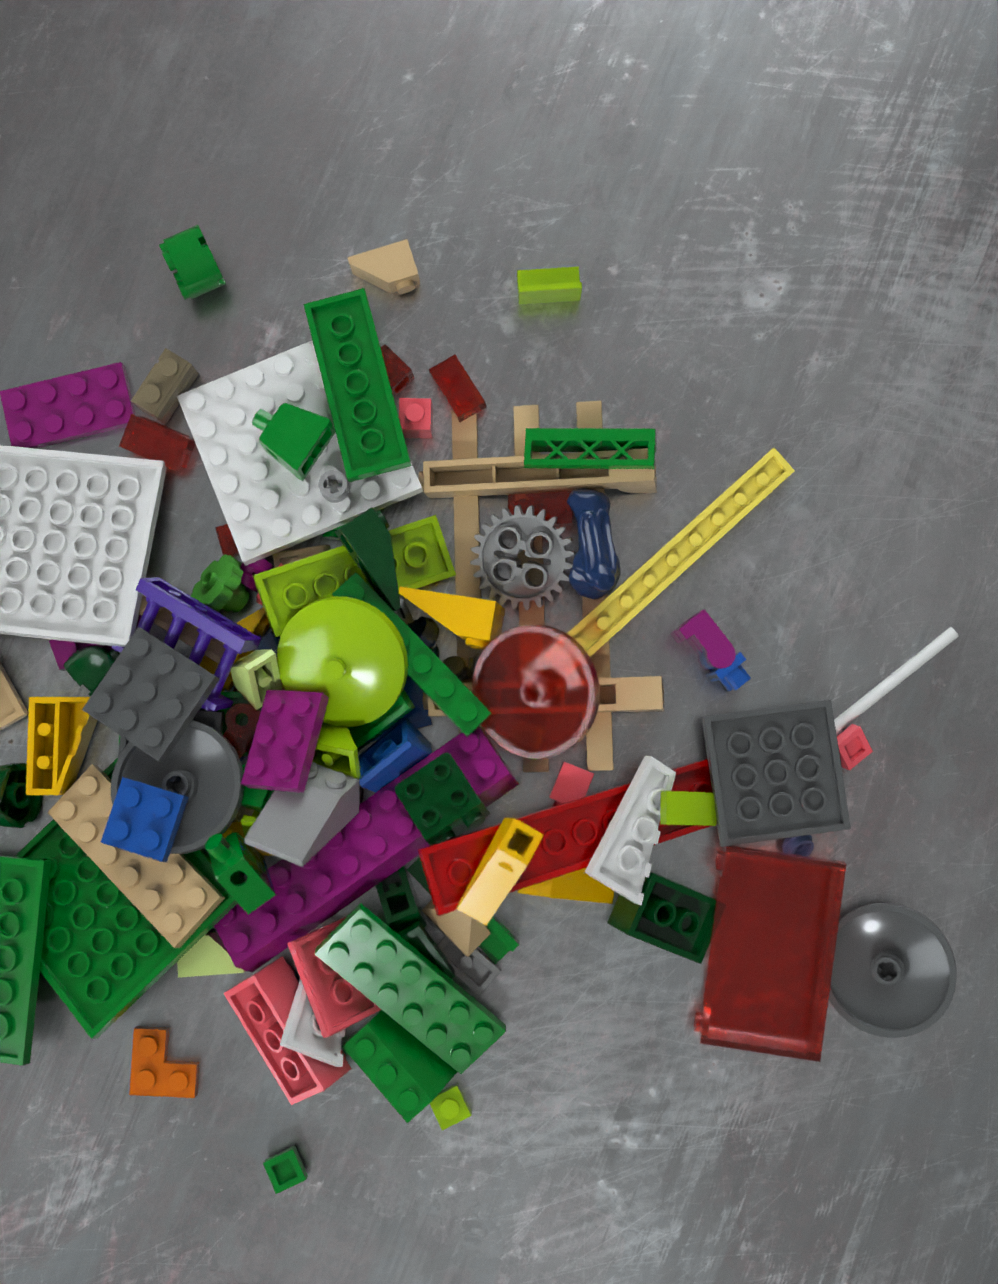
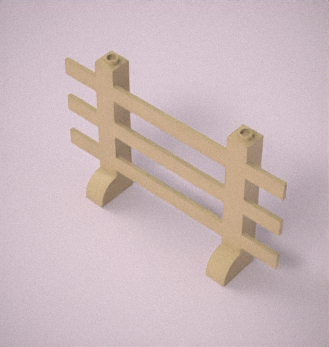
M602 401L576 402L577 428H603ZM539 405L513 406L515 456L478 458L477 409L451 410L453 460L423 461V471H419L418 479L424 494L430 499L453 498L456 595L482 599V591L480 589L481 577L473 576L480 570V566L470 563V561L479 558V554L471 551L472 547L480 546V542L474 538L475 535L480 534L479 496L516 494V506H521L523 514H526L528 507L532 505L534 506V515H538L542 510V493L566 492L588 488L605 493V489H618L627 493H657L656 460L655 469L525 468L526 428H540ZM648 448L630 449L627 451L633 459H648ZM595 451L594 453L600 459H610L618 451ZM532 452V459H545L549 454L540 455V452ZM584 452L563 454L568 459H577ZM537 536L534 539V548L540 553H543V536ZM525 550L517 554V558L521 560V565H524L527 561H536L544 564L543 558L525 556ZM531 568L529 570L528 577L530 581L534 584H542L544 580L543 572L538 568ZM608 594L599 599H590L582 596L583 618L600 604ZM544 596L543 606L540 608L534 600L529 610H525L523 602L519 603L521 681L484 682V679L481 677L461 681L491 712V716L522 715V722L547 729L538 760L535 761L523 757V772H549L548 714L586 713L587 771L614 770L612 712H665L664 680L662 676L611 678L610 639L584 662L585 679L547 680L546 658L543 656L546 652ZM457 636V656L461 657L466 667H468L469 658L474 657L478 649L465 645L466 640ZM423 693L424 710H428V716L447 717ZM484 721L479 727H480V728L483 730V732L485 733V721Z

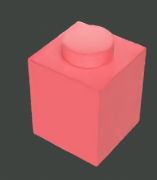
M399 398V419L404 438L432 439V400L430 398Z
M563 761L549 795V798L555 800L553 806L585 797L594 773Z

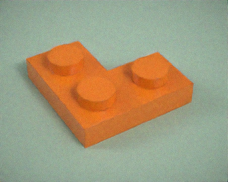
M136 1026L134 1028L129 1095L195 1098L197 1096L199 1062L167 1060L169 1027Z

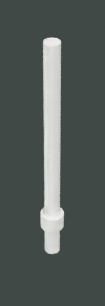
M952 627L948 628L834 719L836 735L838 736L842 733V729L958 638V633Z

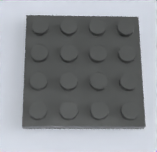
M831 700L701 717L712 793H714L720 846L725 847L851 829Z

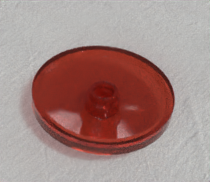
M524 625L501 633L481 653L472 678V693L491 712V716L481 724L482 727L499 746L521 757L534 759L548 758L569 750L585 737L593 725L598 712L600 687L597 672L591 658L573 637L551 626Z

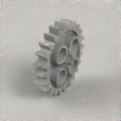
M517 505L514 509V515H512L508 508L502 509L503 519L496 514L491 515L494 525L491 526L490 524L483 523L481 527L486 534H477L474 537L481 545L471 548L472 552L479 554V558L470 561V563L480 566V570L473 576L485 579L480 585V589L490 586L492 590L488 598L491 599L497 594L501 596V606L509 599L511 600L513 610L518 607L520 602H523L525 610H529L534 600L540 608L543 606V596L549 601H553L555 599L552 592L553 589L560 593L564 591L560 580L569 581V575L565 573V569H571L573 563L567 561V557L573 556L576 552L566 550V545L573 541V539L562 538L561 535L567 529L566 526L558 529L554 527L558 517L555 516L549 521L545 520V509L541 510L538 515H534V506L531 505L528 507L526 514H523L521 506ZM506 530L513 531L517 536V544L514 548L507 547L502 541L503 533ZM537 536H544L548 540L549 549L546 553H540L534 548V539ZM500 550L509 554H519L522 550H525V556L550 559L551 564L545 565L536 561H527L524 565H521L520 559L496 556L495 551ZM500 562L508 563L511 566L512 575L509 579L499 576L497 567ZM531 568H538L543 572L544 580L542 584H534L530 581L528 573Z

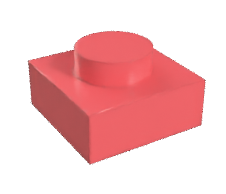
M850 725L837 736L842 768L850 771L873 752L861 727L858 725Z

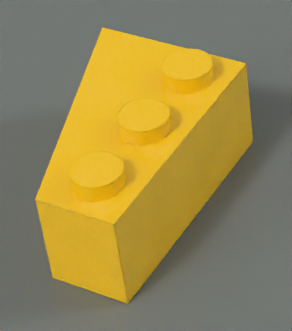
M29 697L26 795H64L75 783L98 721L82 710L90 697Z

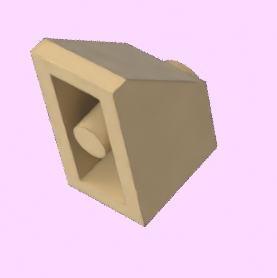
M408 239L347 257L353 275L390 294L395 292L399 294L408 293L414 290L415 286L420 285L419 274Z

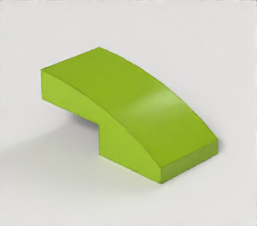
M661 791L660 824L717 826L714 793Z

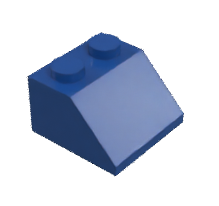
M405 717L358 756L361 778L358 779L359 785L376 793L432 753L431 743Z

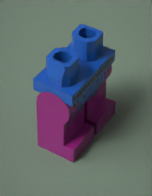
M705 609L694 614L670 633L677 643L685 640L698 655L700 666L709 671L705 675L710 682L719 680L729 692L739 689L751 679L740 665L746 658L741 652L735 653L731 642Z

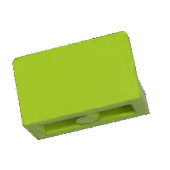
M579 266L517 270L519 304L581 300L582 282H580Z

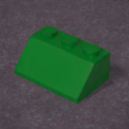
M383 1010L372 1015L345 1040L342 1046L406 1123H409L430 1104L457 1073L454 1068Z

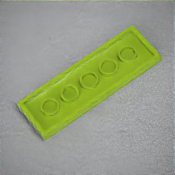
M436 515L388 530L391 534L398 590L399 587L417 589L456 575ZM344 545L253 575L274 638L281 636L285 626L296 613L314 601L333 597L332 593L354 573L357 572L371 587Z

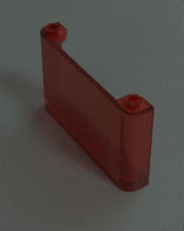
M725 846L723 851L717 850L715 870H719L720 874L702 1011L696 1012L694 1018V1032H699L700 1044L820 1062L847 865L844 861L738 846Z

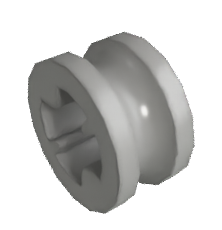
M330 470L325 472L319 479L318 486L320 492L327 501L338 503L347 498L350 486L342 472ZM337 480L338 484L342 485V488L337 487L338 492L331 493L330 489L326 488L327 485L331 486L330 481Z

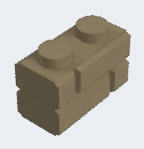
M165 348L158 358L159 363H155L131 400L138 409L164 425L167 424L180 404L177 396L187 392L199 375L191 363Z

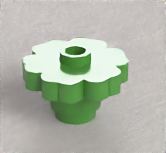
M226 554L219 561H212L202 572L201 580L193 587L191 597L213 610L220 611L224 609L234 613L239 612L249 599V592L246 590L245 585L241 583L243 570L240 568L241 562L233 556H227Z

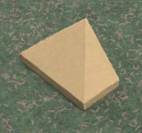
M432 900L421 910L466 957H469L491 934L484 924L459 910L441 916L436 915Z

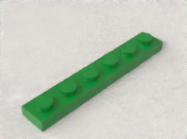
M357 572L332 593L333 597H351L367 602L383 612L392 621L406 647L408 657L407 675L466 737L471 735L491 716V712Z

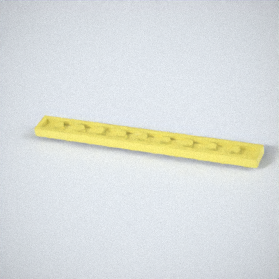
M775 447L772 448L548 649L543 656L563 679L568 678L795 470Z

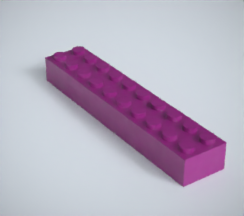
M478 727L468 737L461 732L360 803L359 813L303 866L281 859L268 868L276 895L250 914L237 903L214 926L235 967L251 973L288 948V942L308 934L419 855L418 849L430 846L395 793V787L398 783L443 753H449L486 807L519 785L483 730Z

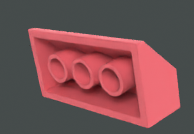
M281 956L223 994L288 1101L293 1105L325 1091L352 1068L347 1062L342 1049L341 1054H344L343 1066L335 1067L280 1045L299 984L293 968Z

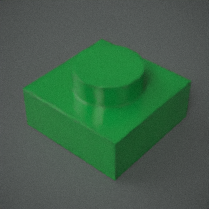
M295 1146L269 1157L263 1162L276 1194L305 1181L308 1177Z

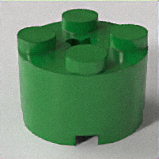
M198 224L163 239L164 243L159 244L170 271L177 269L173 275L185 300L190 297L194 299L226 285Z

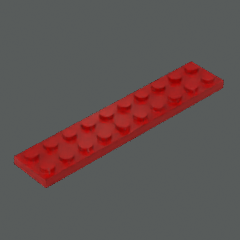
M707 758L671 769L676 772L671 791L712 793ZM630 783L516 818L542 833L543 837L528 866L509 893L586 868ZM501 823L418 849L436 915L441 916L457 910L456 908ZM659 823L658 831H660L658 844L710 826L663 825Z

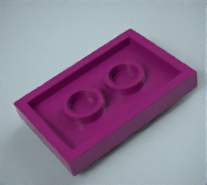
M267 690L241 784L247 788L304 793L329 697L320 692Z

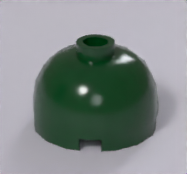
M90 645L73 653L64 663V667L79 686L83 684L90 691L88 695L91 697L120 653L114 649L109 651L102 646Z
M9 763L0 766V826L26 827L24 825L27 822H33L37 818L42 807L43 795H26L27 764Z

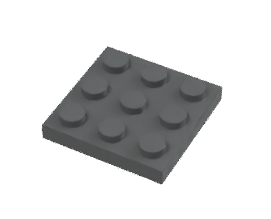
M138 627L82 710L157 761L164 763L220 679Z

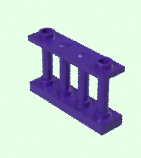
M159 577L140 578L136 591L145 595L148 603L138 627L150 633L160 607L168 609L172 612L173 620L163 642L175 649L185 623H191L198 627L199 635L188 659L199 666L212 638H216L224 643L225 651L214 674L220 680L201 708L211 712L230 708L234 701L222 695L221 691L237 655L242 654V652L257 650L262 638ZM122 646L111 647L119 653L124 649Z

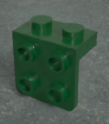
M443 753L398 783L395 787V793L429 845L456 838L466 830L476 829L484 823L485 817L490 815L487 807L476 794L449 753Z

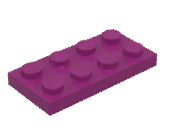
M122 362L0 391L10 443L14 447L38 449L138 424L134 405L131 402L132 396L125 365Z

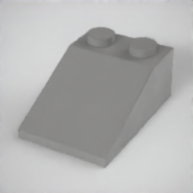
M312 762L305 792L275 790L247 833L245 844L303 866L359 813V780Z

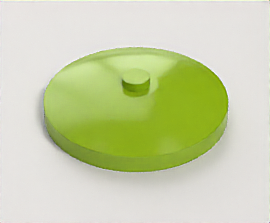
M334 596L314 601L290 619L279 639L277 664L280 679L285 690L320 692L328 696L329 700L323 723L340 727H353L372 722L392 707L399 698L406 683L408 657L399 631L383 612L362 600Z

